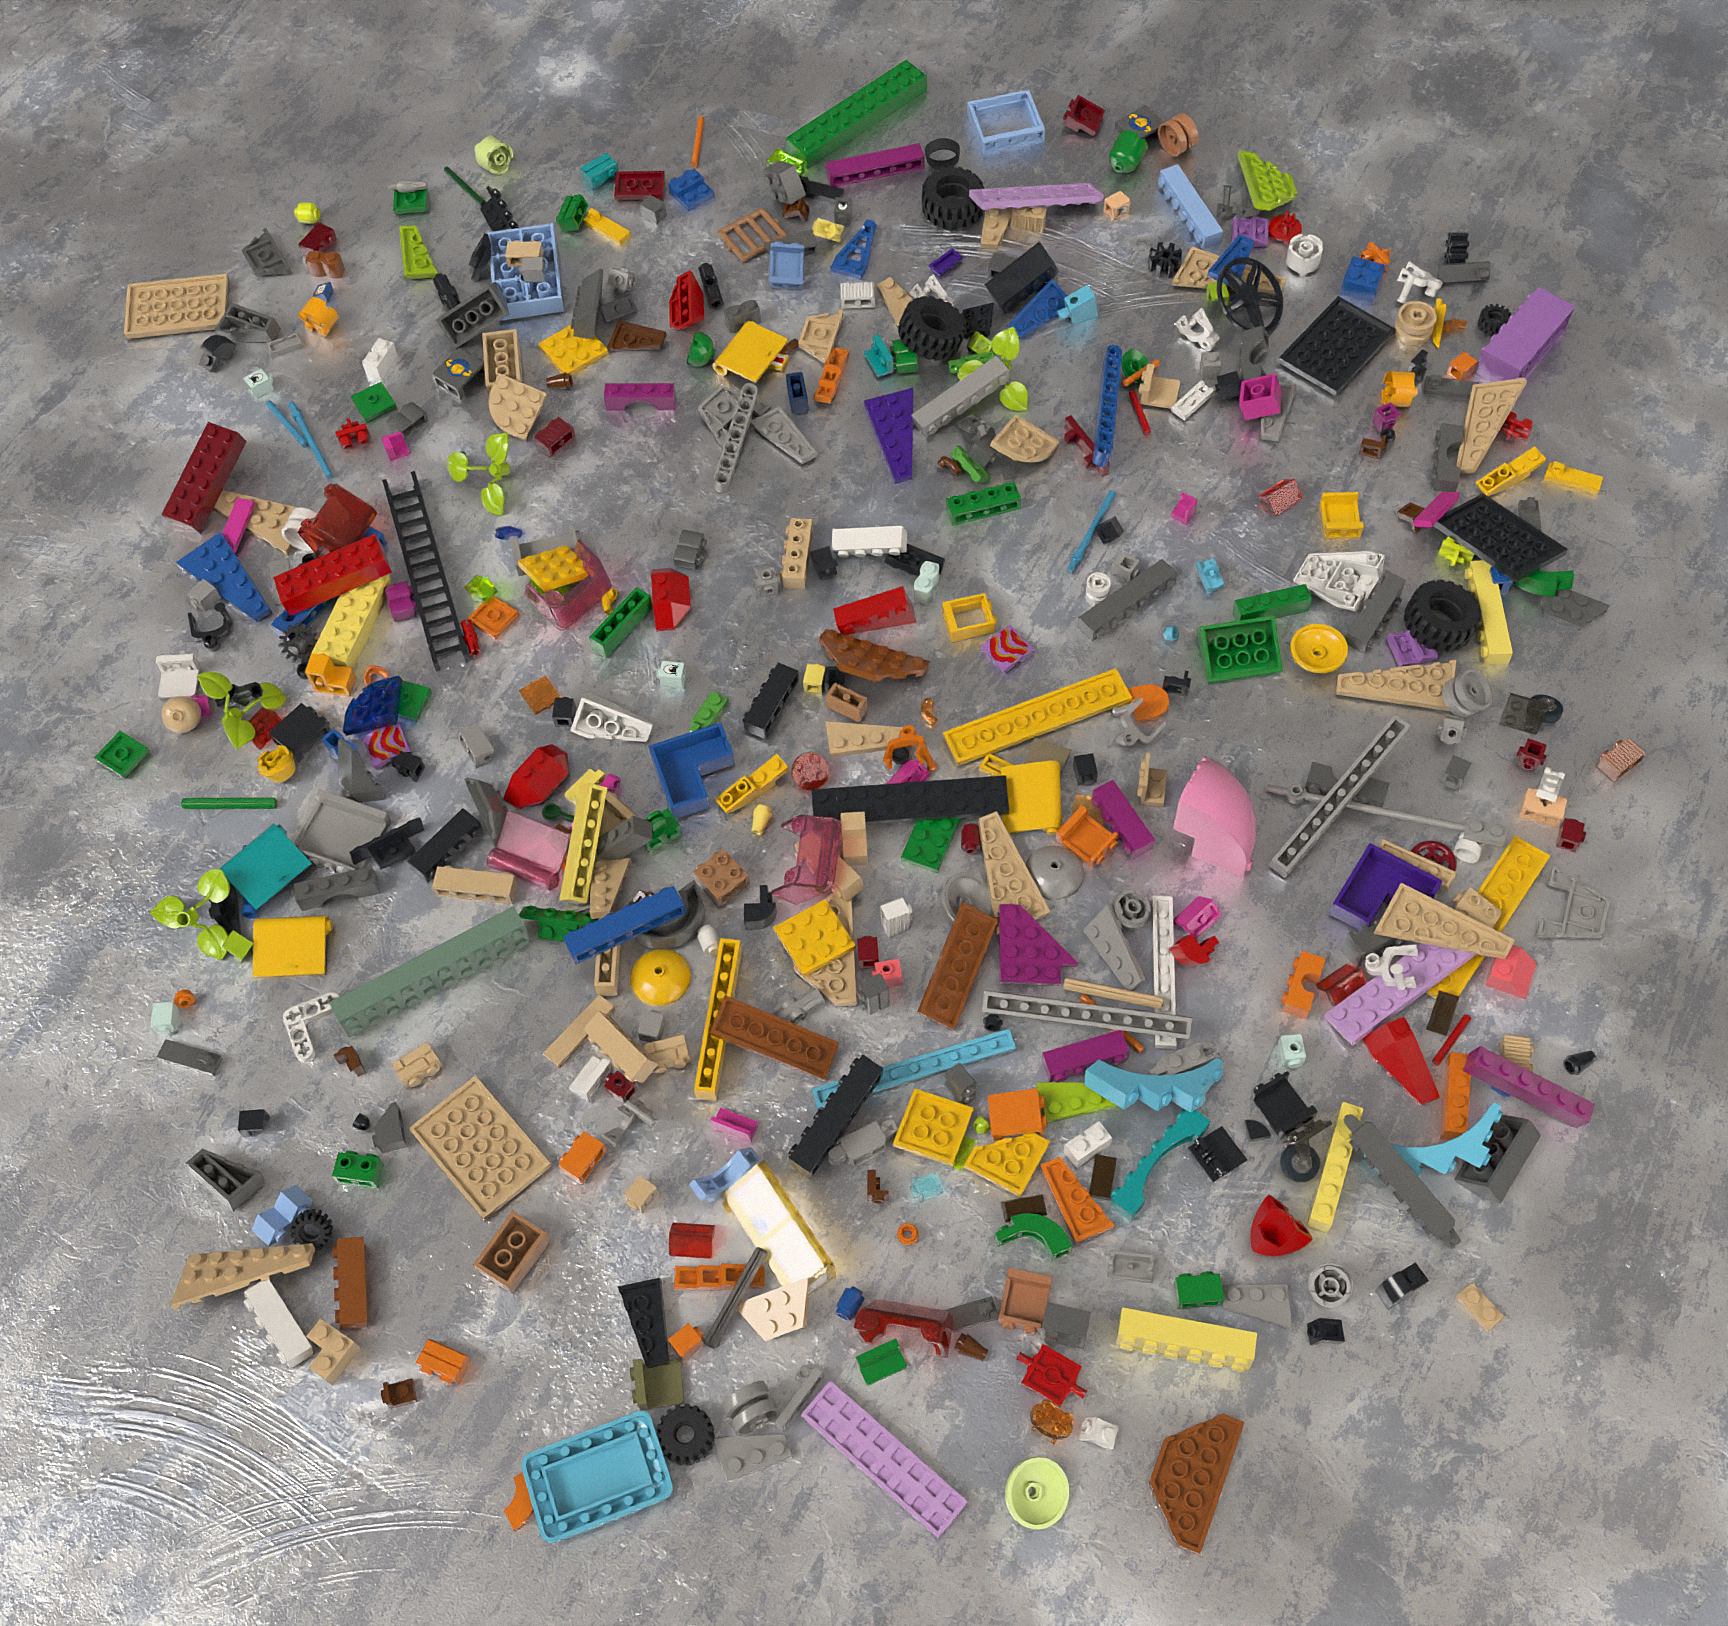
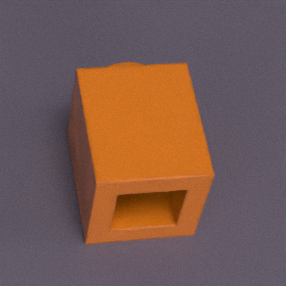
M1464 351L1450 362L1447 374L1453 379L1465 380L1474 373L1478 361Z
M687 1323L671 1336L668 1342L684 1362L704 1346L701 1339L704 1335L697 1326L693 1328Z

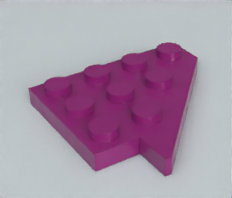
M1000 904L999 984L1060 986L1061 967H1077L1078 962L1021 905Z

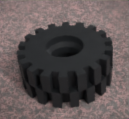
M685 1403L682 1407L680 1404L675 1405L676 1408L674 1410L670 1408L667 1410L668 1414L666 1416L662 1415L660 1418L661 1423L657 1425V1437L660 1447L668 1460L676 1462L677 1465L682 1466L683 1463L689 1466L692 1465V1462L697 1464L700 1462V1458H706L708 1450H711L713 1447L712 1442L715 1438L714 1427L703 1409L700 1410L698 1406L694 1405L692 1407L690 1404ZM685 1425L692 1427L694 1430L693 1439L687 1443L680 1442L677 1439L678 1429Z

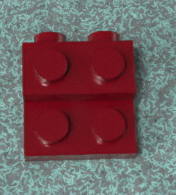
M1077 95L1075 100L1071 99L1067 107L1070 110H1066L1062 118L1065 120L1063 125L1075 132H1078L1080 128L1094 136L1106 110Z

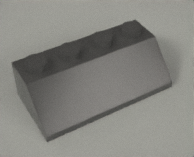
M599 269L582 279L581 286H578L577 296L579 297H576L575 307L577 308L573 310V318L575 319L571 321V329H574L573 336L594 339L602 296L604 269Z
M494 282L437 318L436 321L456 349L509 315V310L504 294L497 283Z
M1502 1115L1498 1123L1493 1122L1490 1128L1493 1133L1487 1143L1483 1141L1482 1143L1483 1146L1490 1149L1488 1153L1491 1154L1487 1165H1481L1478 1168L1465 1161L1454 1179L1455 1182L1484 1200L1501 1203L1541 1137V1134L1529 1119Z

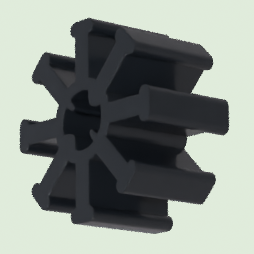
M1448 233V240L1445 242L1447 251L1444 253V258H1446L1445 264L1466 263L1469 255L1467 253V248L1469 247V241H1467L1468 233Z
M1163 242L1157 243V250L1151 247L1148 270L1149 272L1156 270L1155 277L1161 278V274L1164 271L1168 279L1172 278L1173 271L1178 272L1181 267L1182 250L1179 248V250L1174 251V243L1170 242L1168 249L1164 248Z

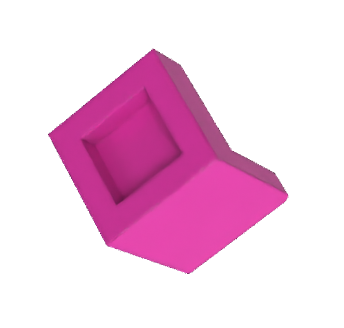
M401 431L381 438L390 461L410 454Z
M1182 492L1179 497V503L1171 513V518L1187 525L1196 512L1197 499Z

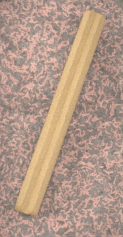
M1065 978L1063 984L1065 990L1162 1009L1164 1004V998L1160 996L1072 978Z

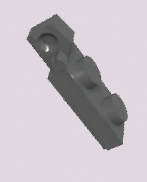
M971 414L956 421L958 428L970 434L977 433L979 437L987 434L985 430L987 426L984 420Z

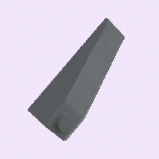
M340 738L338 740L339 784L342 788L341 793L347 799L352 798L358 803L384 800L386 795L379 783L374 784L372 780L374 776L363 766L365 763L353 747Z

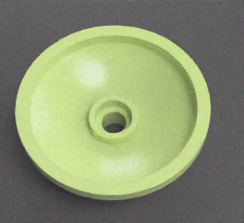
M1031 1457L1023 1460L1013 1469L1007 1480L1005 1500L1014 1520L1024 1527L1038 1530L1052 1526L1061 1518L1069 1500V1484L1064 1471L1057 1463L1044 1457ZM1032 1487V1493L1028 1494L1029 1488Z

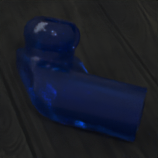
M512 526L498 527L495 530V538L502 540L505 534L517 536L518 538L522 536V530Z

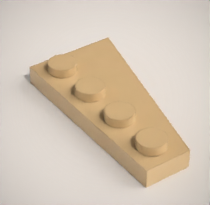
M1007 207L1003 210L991 208V210L985 211L981 238L982 249H998L1004 232L1010 224L1013 207Z
M889 277L877 284V290L898 328L907 304L913 299Z
M825 721L830 757L886 750L890 740L899 738L903 727Z
M630 858L594 862L590 890L591 919L604 918L607 914L613 913L618 900V893L622 890L623 880L627 877V869L631 866Z

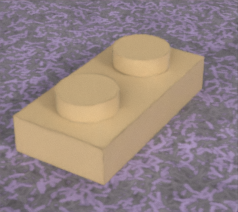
M1473 1282L1455 1297L1486 1333L1504 1318L1500 1311Z

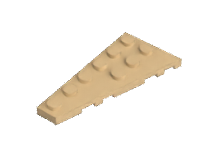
M1191 247L1172 281V286L1207 289L1209 283L1217 282V280L1208 277L1207 273L1220 256ZM1246 265L1241 277L1245 283L1252 268ZM1261 272L1257 291L1275 294L1272 284ZM1273 274L1282 291L1286 278ZM1226 285L1227 290L1234 291L1229 285Z
M222 490L213 510L229 518L237 498L254 501L255 506L245 530L261 540L269 542L274 548L282 550L287 556L289 555L293 546L283 538L281 532L292 510L298 507Z
M1456 660L1443 664L1435 662L1427 666L1419 664L1395 667L1386 671L1379 669L1373 670L1370 673L1338 674L1335 694L1450 711L1444 703L1442 690L1445 682L1455 677Z
M1403 883L1399 885L1373 933L1500 959L1507 957L1515 941Z

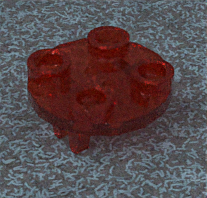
M803 753L792 764V779L796 785L804 790L818 789L829 779L828 763L818 753Z

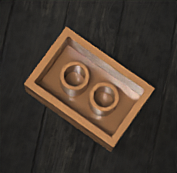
M511 1211L473 1265L480 1274L513 1294L551 1239L545 1231L514 1211Z

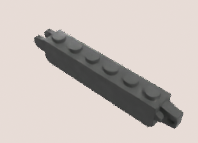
M1353 1114L1345 1115L1343 1122L1351 1131L1349 1134L1352 1139L1349 1141L1351 1146L1357 1152L1361 1150L1366 1155L1363 1160L1371 1169L1374 1167L1378 1169L1381 1173L1378 1177L1386 1186L1390 1184L1395 1189L1392 1194L1400 1203L1403 1201L1407 1203L1410 1207L1407 1211L1415 1221L1419 1218L1424 1223V1226L1421 1228L1430 1238L1434 1235L1437 1240L1440 1239L1451 1249L1457 1246L1461 1239L1453 1228L1455 1226V1219L1372 1122L1365 1121L1361 1124Z

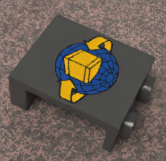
M1144 105L1116 121L1114 135L1117 138L1124 130H1131L1137 132V136L1141 139L1152 133L1159 137L1158 127L1164 121Z
M458 348L432 373L434 383L439 388L462 400L465 397L463 386L477 372L485 376L484 361L472 356L470 352Z

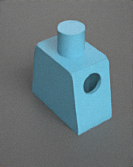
M1089 285L1065 297V308L1057 311L1060 320L1069 317L1074 325L1098 317L1096 298Z

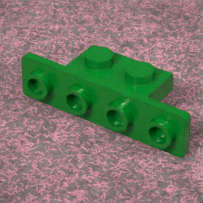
M533 905L523 907L519 913L521 919L538 921V939L563 942V936H566L570 931L579 930V926H586L589 922L599 920V918L591 919L590 912L577 913L573 910L543 909Z

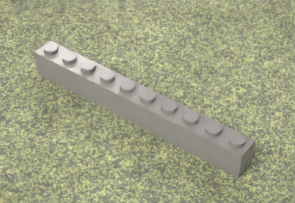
M1394 714L1273 857L1269 867L1286 878L1408 734L1411 725Z
M989 990L984 991L982 1012L1190 1039L1193 1017Z

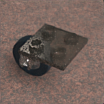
M1510 693L1499 725L1537 735L1542 723H1555L1561 718L1563 706L1557 699L1548 695L1538 694L1528 698Z
M1320 1119L1316 1122L1312 1120L1303 1125L1304 1130L1298 1133L1297 1131L1292 1132L1285 1137L1287 1140L1281 1145L1283 1148L1286 1147L1281 1155L1280 1165L1287 1178L1295 1182H1307L1317 1175L1320 1168V1159L1317 1152L1309 1146V1139L1332 1125L1331 1120L1322 1121Z

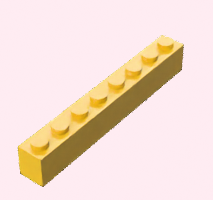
M720 938L694 1086L696 1099L717 1101L727 1041L712 1036L709 1033L724 996L726 995L733 999L735 997L742 955L740 940Z

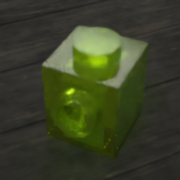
M478 575L464 587L474 601L485 604L498 592L489 578Z

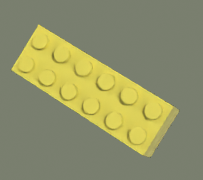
M389 574L339 596L312 651L313 654H326L330 656L334 666H348L354 669L387 600L385 587L393 585Z
M1122 1307L1115 1345L1127 1351H1132L1134 1348L1142 1350V1353L1148 1355L1160 1353L1169 1359L1181 1357L1186 1358L1190 1363L1198 1364L1201 1361L1209 1363L1211 1367L1222 1368V1366H1228L1233 1371L1245 1372V1370H1249L1254 1361L1257 1333Z

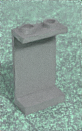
M570 524L572 531L570 534L519 544L517 536L510 537L518 576L527 575L518 566V560L558 548L559 546L567 545L581 558L584 555L582 544H578V541H581L579 530H575L574 524Z

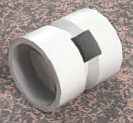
M1096 572L1087 579L1085 599L1092 606H1095L1109 596L1111 581L1106 574Z
M1461 832L1453 854L1456 858L1466 863L1478 862L1485 843L1463 839L1464 832Z

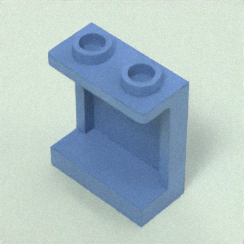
M779 241L771 243L769 288L802 290L804 245L799 243L784 244Z

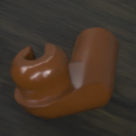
M793 339L787 343L780 351V354L789 353L797 348L798 340Z
M946 456L940 457V460L937 462L940 468L944 469L948 466L956 477L962 474V470L955 460Z

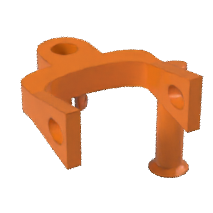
M912 725L903 727L899 738L888 742L883 761L888 769H892L893 751L896 748L911 747L912 745H918L915 755L920 765L924 764L925 760L927 770L933 771L937 768L938 764L933 761L923 736L917 735Z

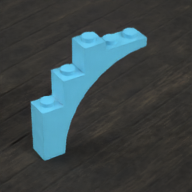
M1215 1058L1200 1068L1180 1074L1144 1075L1128 1072L1097 1060L1086 1069L1084 1085L1124 1110L1137 1100H1140L1156 1111H1159L1163 1106H1167L1172 1101L1191 1113L1197 1107H1201L1206 1099L1205 1092L1209 1090L1212 1084L1220 1081L1223 1077L1224 1061Z
M1492 1102L1483 1117L1472 1128L1457 1138L1442 1144L1427 1147L1391 1145L1418 1177L1423 1170L1420 1167L1421 1162L1445 1175L1447 1171L1452 1173L1457 1163L1454 1160L1455 1156L1480 1168L1481 1165L1486 1166L1491 1157V1154L1488 1153L1490 1149L1483 1146L1482 1143L1483 1141L1486 1143L1489 1141L1493 1133L1490 1128L1493 1122L1498 1123L1503 1112L1500 1111V1105Z

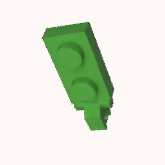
M993 351L962 356L960 359L948 361L950 373H958L961 366L970 360H979L985 364L996 355Z
M956 445L951 452L954 460H958L961 463V467L971 475V479L974 482L989 483L991 476L980 464L969 457L961 446Z
M711 691L692 718V726L689 731L693 732L713 725L728 704V698Z

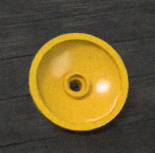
M1310 624L1300 628L1294 634L1290 644V651L1295 662L1303 669L1313 673H1329L1341 667L1345 662L1348 654V645L1344 636L1335 628L1324 624Z
M657 949L642 955L634 964L630 974V983L635 995L644 1003L652 1006H665L676 1002L686 993L691 981L690 968L686 960L680 954L667 949ZM657 970H662L660 974L655 973Z

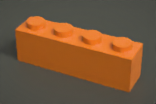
M1451 1051L1445 1061L1440 1139L1452 1140L1467 1131L1471 1075L1464 1072L1463 1069L1468 1054Z

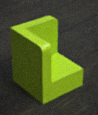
M1217 282L1208 284L1207 300H1218ZM1222 283L1223 300L1225 305H1228L1230 296L1226 284Z
M975 331L967 346L978 354L985 353L991 350L992 341Z
M233 930L223 943L222 948L234 955V960L241 963L254 943Z

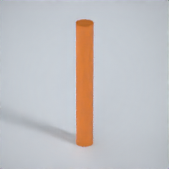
M1156 359L1150 364H1154L1155 369L1160 365V362ZM1147 365L1123 380V386L1127 387L1141 378L1143 370L1146 371Z

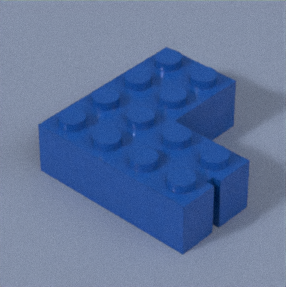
M721 722L648 746L669 809L675 819L709 809V799L701 776L735 765L734 755Z

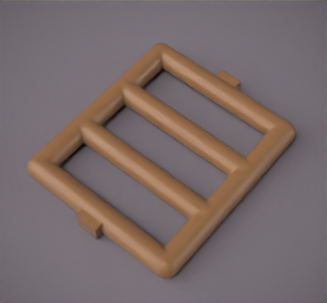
M760 208L717 232L726 243L727 249L733 251L742 262H746L765 252V245L763 244L758 247L740 227L747 222L766 243L773 240L754 220L761 215L780 235L773 240L788 236L781 228L779 221L776 218L773 219L764 208ZM735 230L752 251L744 254L729 238L727 233Z

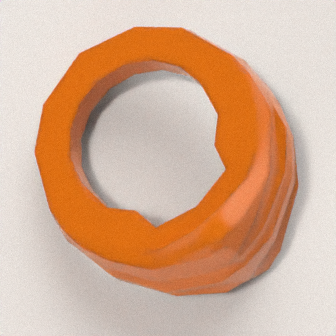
M370 665L366 669L364 675L366 686L374 692L384 691L390 683L387 671L376 665ZM379 673L384 676L385 683L382 687L375 688L371 685V677Z

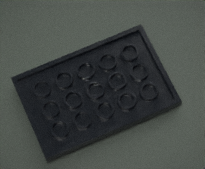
M1337 296L1279 357L1278 362L1336 396L1395 333L1396 328Z
M1484 493L1446 512L1433 525L1439 531L1515 582L1565 556L1568 550Z

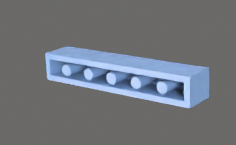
M1179 165L1160 170L1158 184L1165 191L1167 198L1173 203L1174 209L1179 212L1181 219L1187 224L1189 231L1195 236L1196 242L1203 249L1220 244L1222 242L1223 230Z

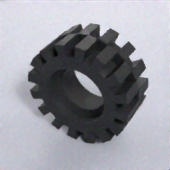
M1490 304L1489 307L1487 305L1481 310L1478 326L1479 330H1483L1482 333L1485 334L1487 332L1488 336L1498 334L1501 326L1504 323H1508L1512 314L1508 308L1504 309L1505 306L1498 307L1499 304L1495 306ZM1490 318L1497 319L1500 322L1491 321Z
M308 1209L304 1210L303 1213L301 1212L290 1230L292 1232L291 1238H295L293 1243H313L315 1251L317 1248L319 1250L327 1244L333 1230L332 1220H327L329 1215L326 1213L324 1216L321 1215L322 1210L315 1213V1209H311L310 1212ZM312 1224L319 1229L320 1234L317 1236L309 1235L305 1232L304 1226Z

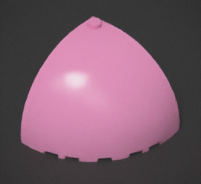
M1204 756L1197 765V771L1192 773L1190 782L1187 783L1179 799L1173 829L1195 838L1191 857L1243 877L1246 871L1250 872L1254 860H1251L1257 829L1254 808L1245 788L1236 776L1219 762Z

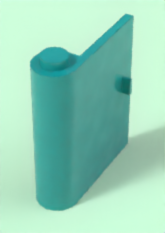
M273 823L219 868L223 870L228 882L241 893L256 911L312 865L306 856L285 835L287 831L280 824L276 826Z

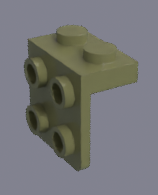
M642 1359L633 1360V1367H630L631 1381H635L632 1399L634 1404L637 1403L640 1411L684 1403L681 1363L678 1359L669 1360L670 1364L647 1368Z

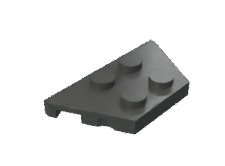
M267 228L262 230L263 234L259 238L255 237L249 245L242 249V253L255 276L292 273Z
M1569 589L1556 590L1555 596L1540 595L1543 617L1578 631L1584 628L1587 623L1594 621L1601 613L1607 612L1610 606Z

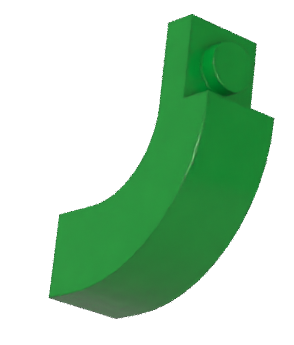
M1538 570L1518 582L1513 581V583L1533 594L1555 596L1556 590L1572 589L1574 572L1573 570L1557 572Z
M1025 1213L1012 1216L1010 1220L1011 1226L1005 1225L1000 1227L994 1236L998 1247L1018 1238H1034L1044 1245L1052 1261L1072 1253L1073 1248L1067 1234L1057 1223L1038 1214Z

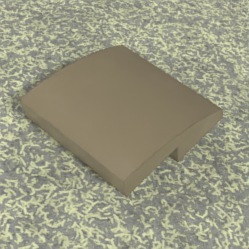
M1034 738L1024 764L1058 761L1060 763L1061 778L1071 749Z

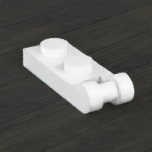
M1200 381L1172 406L1171 412L1185 421L1209 398L1211 399L1215 395L1216 389L1208 387L1207 383Z
M1546 767L1535 796L1555 802L1565 772L1560 771L1558 773L1552 771V768Z

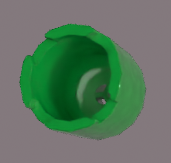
M1124 130L1123 133L1118 135L1109 153V163L1115 171L1123 174L1133 172L1146 153L1148 144L1145 139L1142 140L1137 136V132Z

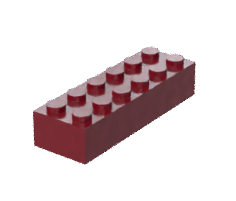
M208 422L161 515L172 524L201 534L247 441L236 431Z

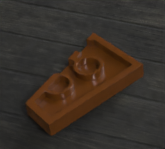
M618 320L607 349L608 352L661 349L667 334L666 331Z

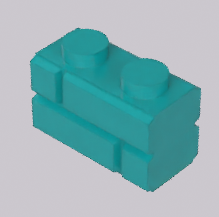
M608 153L601 155L580 168L582 180L591 189L601 186L609 179L615 178L616 171H618L616 161Z

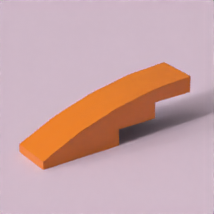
M833 347L824 364V371L819 379V386L814 394V401L831 404L841 381L850 350Z
M722 1263L720 1266H675L673 1290H733L746 1265ZM764 1265L760 1266L748 1289L764 1288Z

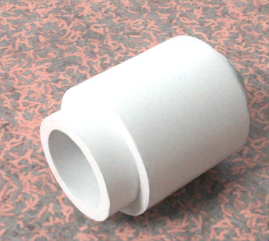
M705 925L697 931V938L706 955H717L720 937L715 928L711 925Z

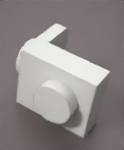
M1088 1417L1081 1424L1079 1439L1091 1441L1107 1450H1113L1119 1427L1098 1417Z

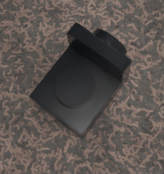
M1423 349L1411 360L1407 371L1414 372L1415 378L1419 381L1424 379L1427 370L1425 366L1428 362L1426 360L1428 352Z
M1185 670L1183 679L1175 676H1164L1162 689L1169 694L1184 696L1185 689L1190 688L1191 678H1188L1189 671Z
M1318 1318L1307 1324V1335L1312 1346L1320 1343L1341 1344L1345 1342L1342 1320Z

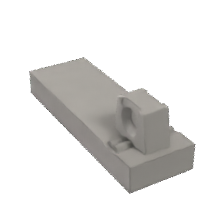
M805 1365L799 1369L796 1378L802 1385L776 1419V1427L783 1432L823 1379V1371L816 1366L814 1369H811Z

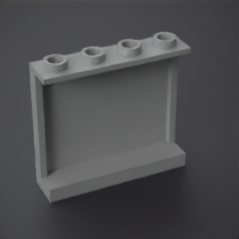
M319 789L315 795L318 803L295 840L294 845L312 863V866H322L332 873L335 871L343 873L365 868L371 857L354 865L349 852L357 846L370 842L375 837L384 835L392 822L388 813Z

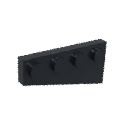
M655 1278L617 1286L647 1368L670 1364L661 1279Z

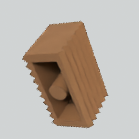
M834 683L826 694V705L828 708L857 722H861L868 711L867 697L860 696V694L850 691V689L844 688L840 684Z

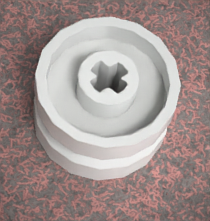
M295 508L292 510L281 534L293 547L306 552H315L320 547L329 526L325 519L316 512L306 508Z

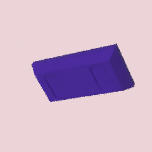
M952 248L928 265V267L938 276H941L958 264L964 257Z

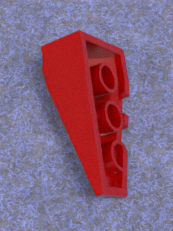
M1405 1017L1385 1023L1363 1038L1362 1041L1372 1059L1376 1063L1379 1062L1387 1070V1073L1391 1077L1393 1076L1420 1106L1440 1098L1415 1035Z

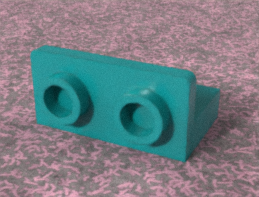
M879 334L872 336L873 344H871V349L864 351V355L877 377H881L894 372L893 357Z

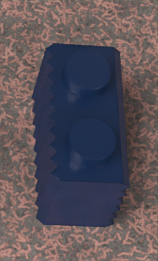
M803 373L786 374L787 391L792 414L808 412V397Z

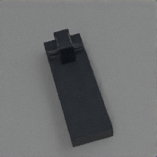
M799 175L806 193L804 197L835 204V197L842 198L844 195V189L810 181L808 177Z

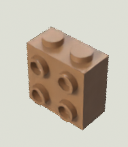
M724 849L720 852H715L707 862L698 865L693 871L695 882L719 907L750 884L749 875Z

